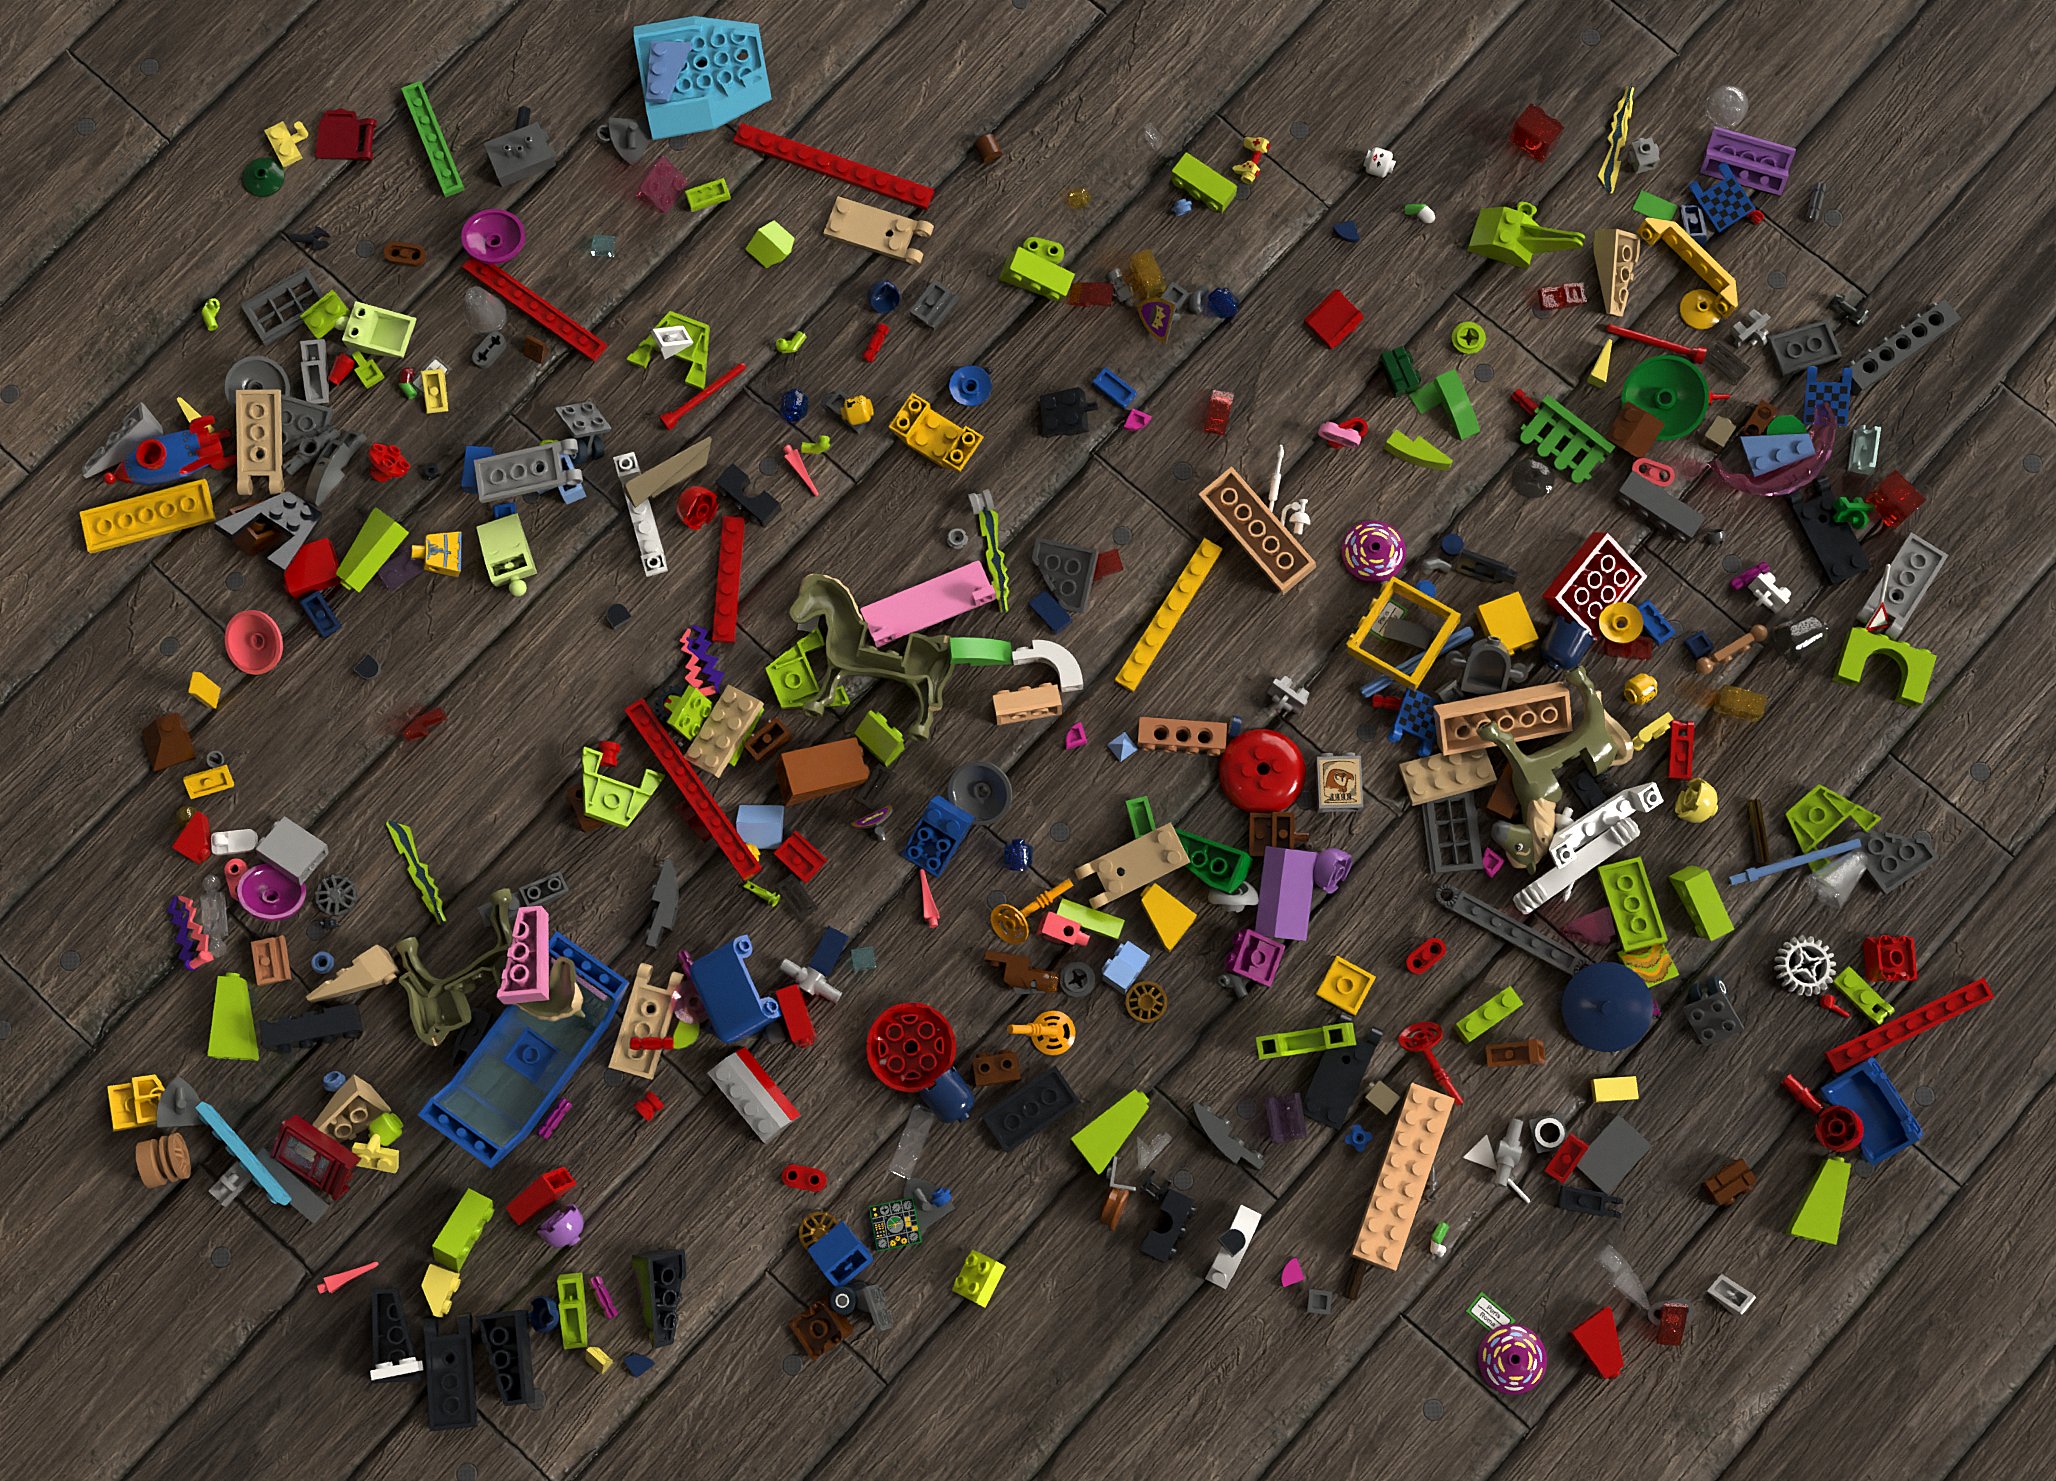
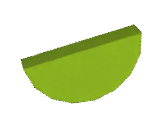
M685 1006L673 1036L674 1049L677 1050L693 1044L699 1036V1019L695 1012Z

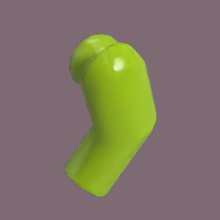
M215 298L209 299L201 312L209 331L218 328L215 316L219 311L220 303Z
M798 331L792 340L778 339L775 346L780 353L796 352L807 337L804 333Z
M819 436L818 443L802 442L801 453L820 454L830 447V438L828 436Z

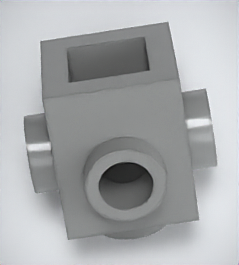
M1652 137L1634 140L1627 152L1628 162L1633 165L1636 174L1655 169L1660 161L1659 148L1657 144H1654Z

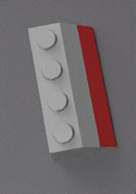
M746 1047L728 1056L708 1072L709 1076L765 1144H768L801 1116Z

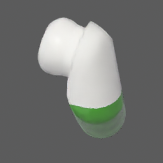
M1426 204L1405 205L1406 215H1417L1423 222L1429 224L1435 220L1434 212Z
M1444 1222L1438 1223L1432 1234L1430 1245L1431 1253L1439 1258L1446 1252V1247L1441 1245V1242L1449 1226Z

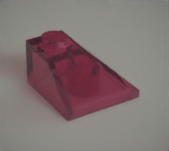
M1609 906L1566 923L1560 928V932L1590 946L1597 943L1599 947L1611 942L1610 938L1615 935Z

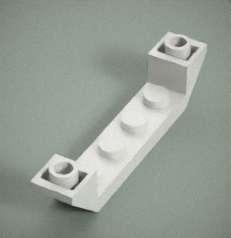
M634 452L613 457L623 488L625 483L641 475ZM625 495L642 554L641 559L646 576L649 577L668 571L649 498L634 508Z
M1651 782L1623 790L1556 833L1549 847V852L1557 869H1561L1577 858L1574 850L1634 811L1638 810L1647 813L1662 803L1663 799L1656 783Z

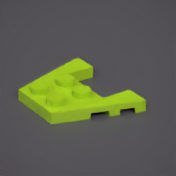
M669 311L654 329L684 326L693 344L674 354L673 357L692 364L685 383L703 391L705 389L710 327L707 324ZM652 334L638 345V349L633 354L631 353L628 356V363L646 369L653 351L657 350L660 352Z
M818 627L814 628L811 633L799 640L795 646L765 668L781 709H800L805 702L812 700L820 691L805 655L825 647V642ZM843 685L836 688L834 702L826 707L850 705Z
M584 747L582 749L584 815L626 829L662 782L665 775L646 769L640 788H636L597 774L603 753Z
M1820 784L1785 813L1803 854L1818 851L1816 845L1848 816L1865 833L1881 820L1880 816L1867 811ZM1827 858L1808 863L1815 877L1831 864Z

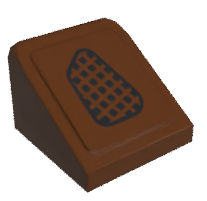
M531 335L526 336L524 355L541 364L549 353L546 344Z

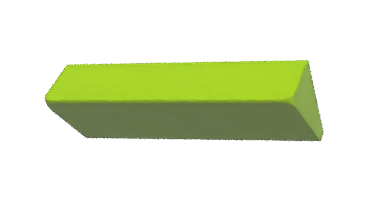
M1063 898L1056 913L1080 923L1081 929L1118 941L1125 922L1123 919Z

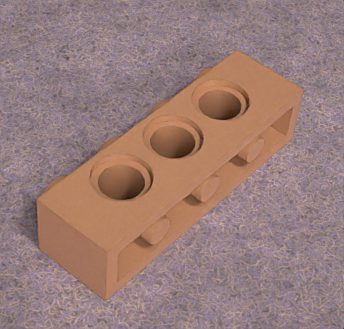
M1140 717L1137 747H1142L1144 751H1154L1157 748L1164 749L1163 751L1168 753L1184 750L1187 754L1207 752V755L1220 756V753L1225 752L1227 723ZM1162 731L1165 733L1166 738L1158 740L1154 734ZM1184 733L1188 739L1180 742L1177 740L1176 735ZM1202 734L1207 735L1210 741L1208 743H1201L1198 740V736Z

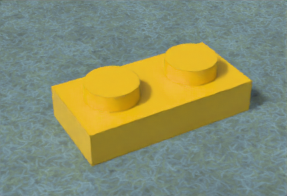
M227 764L185 776L183 779L190 799L234 786Z

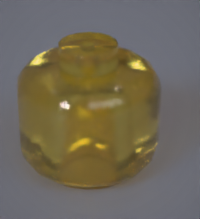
M1074 188L1069 195L1070 204L1073 208H1086L1088 202H1091V194L1088 193L1086 188Z
M184 806L177 810L176 821L180 828L187 826L196 813V808Z

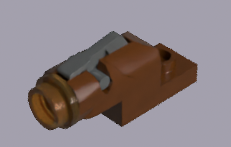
M986 950L985 962L989 963L990 967L1002 968V965H1006L1004 983L1014 988L1016 994H1045L1057 991L1059 975L1054 974V971H1046L1035 966L1029 968L1030 957Z

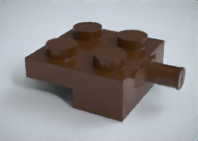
M1294 812L1250 813L1248 855L1251 858H1264L1266 846L1294 850L1296 841L1309 842V832H1296Z

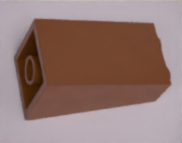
M854 737L782 753L774 764V770L785 807L864 784L868 779L869 769L867 764L863 762V748L857 742V738Z

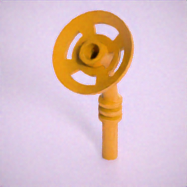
M1068 878L1049 892L1045 891L1044 895L1040 894V897L1037 896L1034 902L1021 911L1007 904L996 906L991 913V924L994 931L1003 941L1009 944L1018 945L1023 943L1029 933L1025 918L1040 907L1044 908L1045 904L1049 905V902L1052 903L1054 898L1074 885ZM1002 909H1008L1002 914L999 913ZM999 921H1003L1004 927L1009 930L1008 933L1002 929ZM1021 932H1023V935L1021 937H1015V935H1018Z
M1059 1011L1044 1012L1033 1023H1028L1027 1025H1009L1007 1027L1009 1034H1026L1030 1036L1035 1047L1047 1055H1059L1066 1052L1072 1046L1075 1039V1027L1072 1020L1066 1014ZM1050 1016L1060 1017L1059 1020H1057V1019H1050V1020H1047V1021L1044 1020L1045 1018L1050 1017ZM1049 1023H1057V1025L1048 1026ZM1066 1023L1070 1030L1069 1039L1064 1038L1063 1025ZM1042 1035L1044 1039L1039 1042L1037 1037ZM1050 1039H1051V1040H1055V1039H1058V1040H1059V1041H1057V1042H1049ZM1059 1044L1062 1045V1047H1061V1048H1058V1049H1048V1048H1046L1047 1045H1049V1046H1057V1045H1059Z

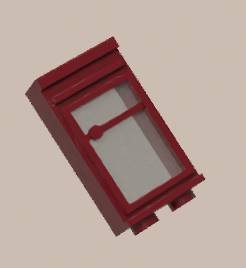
M296 1114L289 1120H284L278 1128V1137L272 1143L271 1147L273 1150L270 1158L273 1159L275 1157L276 1160L321 1190L323 1189L324 1192L329 1193L333 1200L339 1199L349 1190V1186L346 1184L354 1176V1173L350 1170L362 1158Z

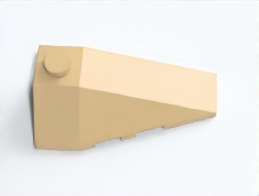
M1619 229L1595 231L1593 245L1606 313L1622 317L1629 295L1627 290L1628 282L1632 281L1634 274L1631 273L1633 264L1638 263L1641 236Z
M375 945L352 961L354 964L352 967L338 971L337 978L334 981L331 979L324 982L307 995L306 998L308 1001L316 1003L383 985L384 983L387 985L397 979L396 975L401 972L389 952L381 946Z
M353 1075L338 1089L312 1126L336 1142L341 1143L348 1138L349 1140L356 1138V1134L366 1128L369 1130V1124L382 1113H390L391 1108L370 1084ZM299 1142L295 1151L313 1162L316 1152Z

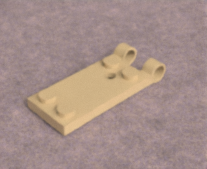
M838 196L824 230V237L919 266L923 253L919 250L908 248L913 233L924 238H930L934 226L927 221H916ZM892 231L893 235L891 237H887L886 232Z
M236 390L238 494H252L253 484L251 476H269L270 494L279 495L284 493V480L282 477L281 390ZM259 450H262L264 456L259 459L257 457V452Z
M1170 822L1074 871L1079 880L1097 872L1106 892L1089 899L1094 910L1190 863V860ZM1119 867H1122L1125 870V874L1123 876H1119L1117 874V869Z
M641 963L609 1068L653 1080L662 1049L643 1050L640 1048V1050L630 1049V1039L634 1037H639L640 1039L643 1037H661L664 1039L666 1037L685 975L673 972L667 990L647 985L651 978L653 966ZM649 1005H653L655 1007L653 1013L647 1012V1007Z

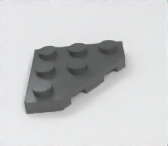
M281 394L282 455L300 446L302 440L319 436L329 428L334 409ZM262 450L257 452V454L264 456Z
M1036 537L1032 560L1040 569L1043 578L1051 591L1054 592L1060 606L1064 610L1085 614L1099 551Z
M1861 829L1844 841L1845 843L1855 839L1860 840L1861 847L1850 851L1883 896L1939 859L1926 840L1903 837V835L1887 832L1881 833L1871 829L1865 833Z

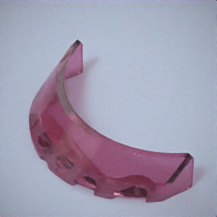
M1828 402L1816 405L1814 423L1810 433L1816 454L1771 472L1753 477L1752 475H1743L1724 470L1719 459L1711 460L1707 464L1726 483L1748 494L1778 496L1793 492L1798 487L1805 486L1820 473L1827 460H1829L1833 452L1837 420Z

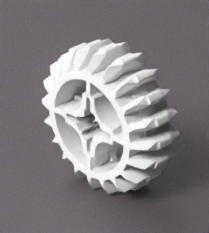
M1800 936L1798 940L1794 937L1790 939V943L1785 942L1783 944L1784 949L1780 948L1777 951L1780 956L1774 959L1777 963H1780V965L1774 967V970L1781 971L1776 978L1780 979L1783 977L1785 980L1781 986L1784 987L1789 984L1788 991L1793 992L1796 989L1798 996L1802 995L1803 992L1806 996H1811L1812 992L1817 995L1820 993V989L1826 990L1828 988L1826 983L1830 984L1833 982L1830 976L1836 974V971L1830 969V967L1836 966V962H1830L1829 960L1834 957L1833 953L1828 955L1826 953L1829 946L1821 948L1822 941L1818 940L1814 944V938L1811 936L1807 941L1804 936ZM1802 949H1806V950L1811 951V952L1814 953L1817 957H1816V958H1811V957H1809V956L1807 955L1806 951L1803 952ZM1794 952L1795 965L1789 968V959ZM1813 963L1809 968L1797 970V968L1802 966L1801 964ZM1821 964V973L1816 980L1815 967ZM1793 975H1801L1804 978V981L1807 980L1808 983H1803L1797 980Z

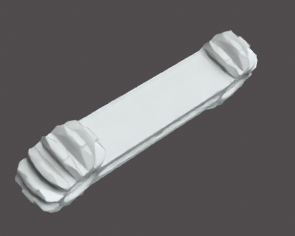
M1630 817L1622 819L1575 853L1577 857L1575 860L1561 869L1554 867L1516 894L1513 898L1515 906L1523 914H1529L1638 837L1640 830L1637 824Z

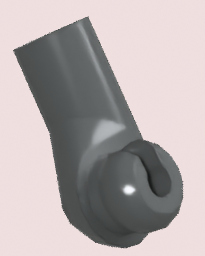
M1204 284L1189 296V309L1195 315L1203 312L1204 308L1201 305V299L1209 293L1208 288Z
M1433 557L1423 560L1419 571L1424 575H1429L1431 570L1437 569L1448 574L1452 564Z

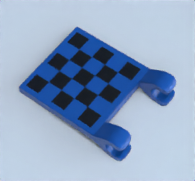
M1726 162L1718 166L1719 172L1725 179L1704 193L1697 181L1689 184L1690 191L1698 200L1718 232L1726 229L1756 209Z
M1809 366L1807 368L1803 424L1847 426L1853 372L1851 368H1843L1842 383L1816 382L1817 367Z
M1407 688L1387 740L1392 743L1399 741L1403 730L1423 740L1417 755L1422 758L1429 756L1436 735L1433 706L1442 703L1418 690L1414 692Z

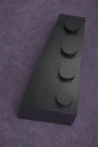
M347 1004L322 1010L323 1014H319L318 1011L304 1012L300 1015L301 1018L283 1016L279 1017L278 1022L275 1023L261 1020L259 1025L263 1047L278 1054H286L296 1047L300 1049L312 1048L313 1043L330 1044L335 1042V1038L339 1037L344 1039L355 1038L357 1033L363 1032L359 1006Z
M397 1288L372 1290L373 1370H376L377 1364L392 1362V1365L396 1366L400 1365L399 1360L415 1357L416 1361H418L399 1290ZM421 1371L376 1379L373 1380V1383L420 1381L423 1378Z
M513 1310L475 1316L482 1332L483 1343L486 1344L489 1353L488 1358L491 1366H493L496 1375L495 1379L504 1406L535 1403L528 1311Z

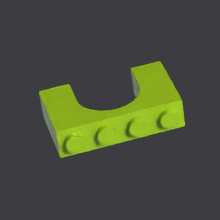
M1852 627L1846 633L1832 680L1854 687L1860 681L1867 657L1872 654H1885L1898 663L1902 673L1895 702L1915 709L1922 705L1937 656L1931 654L1927 649H1916L1910 647V644L1906 642H1895L1889 640V637L1885 635L1868 633V630L1865 628Z
M1341 1023L1296 1032L1256 1037L1259 1060L1356 1045L1353 1023Z

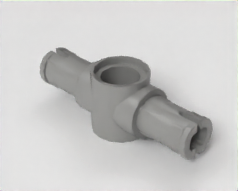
M785 958L779 970L794 978L800 989L812 996L820 994L836 1004L842 995V992L826 983L827 980L824 979V975L811 967L801 968Z
M1511 1118L1506 1136L1498 1142L1494 1156L1498 1165L1493 1182L1496 1186L1506 1188L1511 1169H1514V1165L1517 1166L1522 1153L1519 1141L1523 1125L1521 1120Z

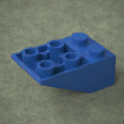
M937 795L930 800L901 855L939 878L965 837L975 817Z

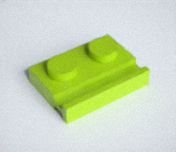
M331 290L300 315V317L314 336L320 339L335 327V322L339 318L349 316L351 312L338 295Z

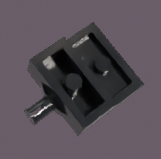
M1080 387L1041 395L1040 406L1043 436L1050 438L1063 434L1072 436L1089 432L1087 412L1098 410L1097 402L1086 403L1085 391Z

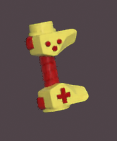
M1262 137L1244 138V146L1254 151L1250 161L1232 168L1236 174L1241 175V180L1244 183L1252 184L1255 177L1259 175L1260 169L1257 167L1261 154L1266 153L1270 148L1269 141Z

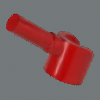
M1709 391L1708 406L1712 405V400L1730 399V395L1713 394V392Z
M1822 995L1820 1001L1822 1008L1836 1011L1845 1018L1850 1016L1848 1012L1834 1005V996Z

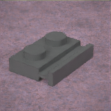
M934 279L909 311L910 315L935 331L957 303L959 296Z

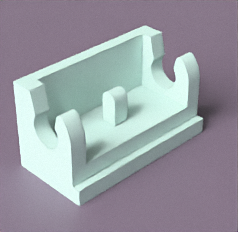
M1861 425L1857 430H1853L1847 471L1867 475L1872 472L1876 466L1881 427L1875 426L1871 430H1866L1865 425Z

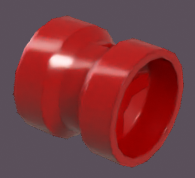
M599 741L598 749L600 750L599 752L603 753L599 765L617 767L618 760L616 756L620 752L621 745L609 741Z
M651 1090L645 1094V1098L642 1101H638L633 1105L648 1122L654 1117L656 1110L661 1111L665 1107Z

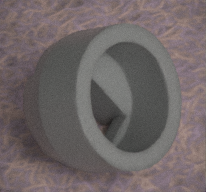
M601 125L596 132L597 139L602 143L611 141L608 125Z
M1713 529L1707 532L1708 540L1712 545L1718 546L1724 543L1726 536L1724 529Z
M212 751L206 755L205 762L208 767L216 768L223 765L224 756L219 751ZM209 757L218 760L219 763L210 761Z

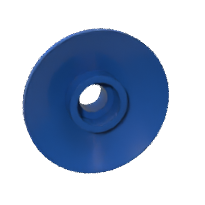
M964 366L952 375L949 388L956 402L972 407L980 405L987 400L991 393L992 383L989 375L982 368ZM969 386H973L975 388L971 392L967 390Z

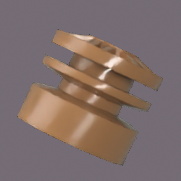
M179 1133L170 1134L169 1137L162 1136L159 1142L156 1139H151L137 1144L136 1162L138 1171L148 1189L165 1185L167 1179L171 1182H176L178 1179L183 1180L190 1177L191 1164L185 1141Z

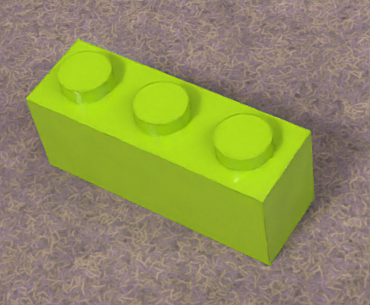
M1187 152L1171 173V180L1175 186L1186 189L1193 198L1202 200L1211 210L1218 211L1221 214L1236 196L1237 186Z
M1509 986L1456 1023L1453 1029L1466 1045L1522 1006L1523 1002L1512 987Z

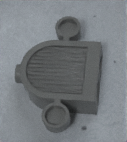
M1488 636L1487 639L1475 642L1469 648L1465 659L1459 651H1450L1446 655V665L1452 670L1463 668L1460 690L1486 696L1505 692L1508 678L1518 683L1525 681L1528 677L1527 667L1521 663L1514 664L1511 667L1510 654L1507 647L1500 642V638L1495 636Z

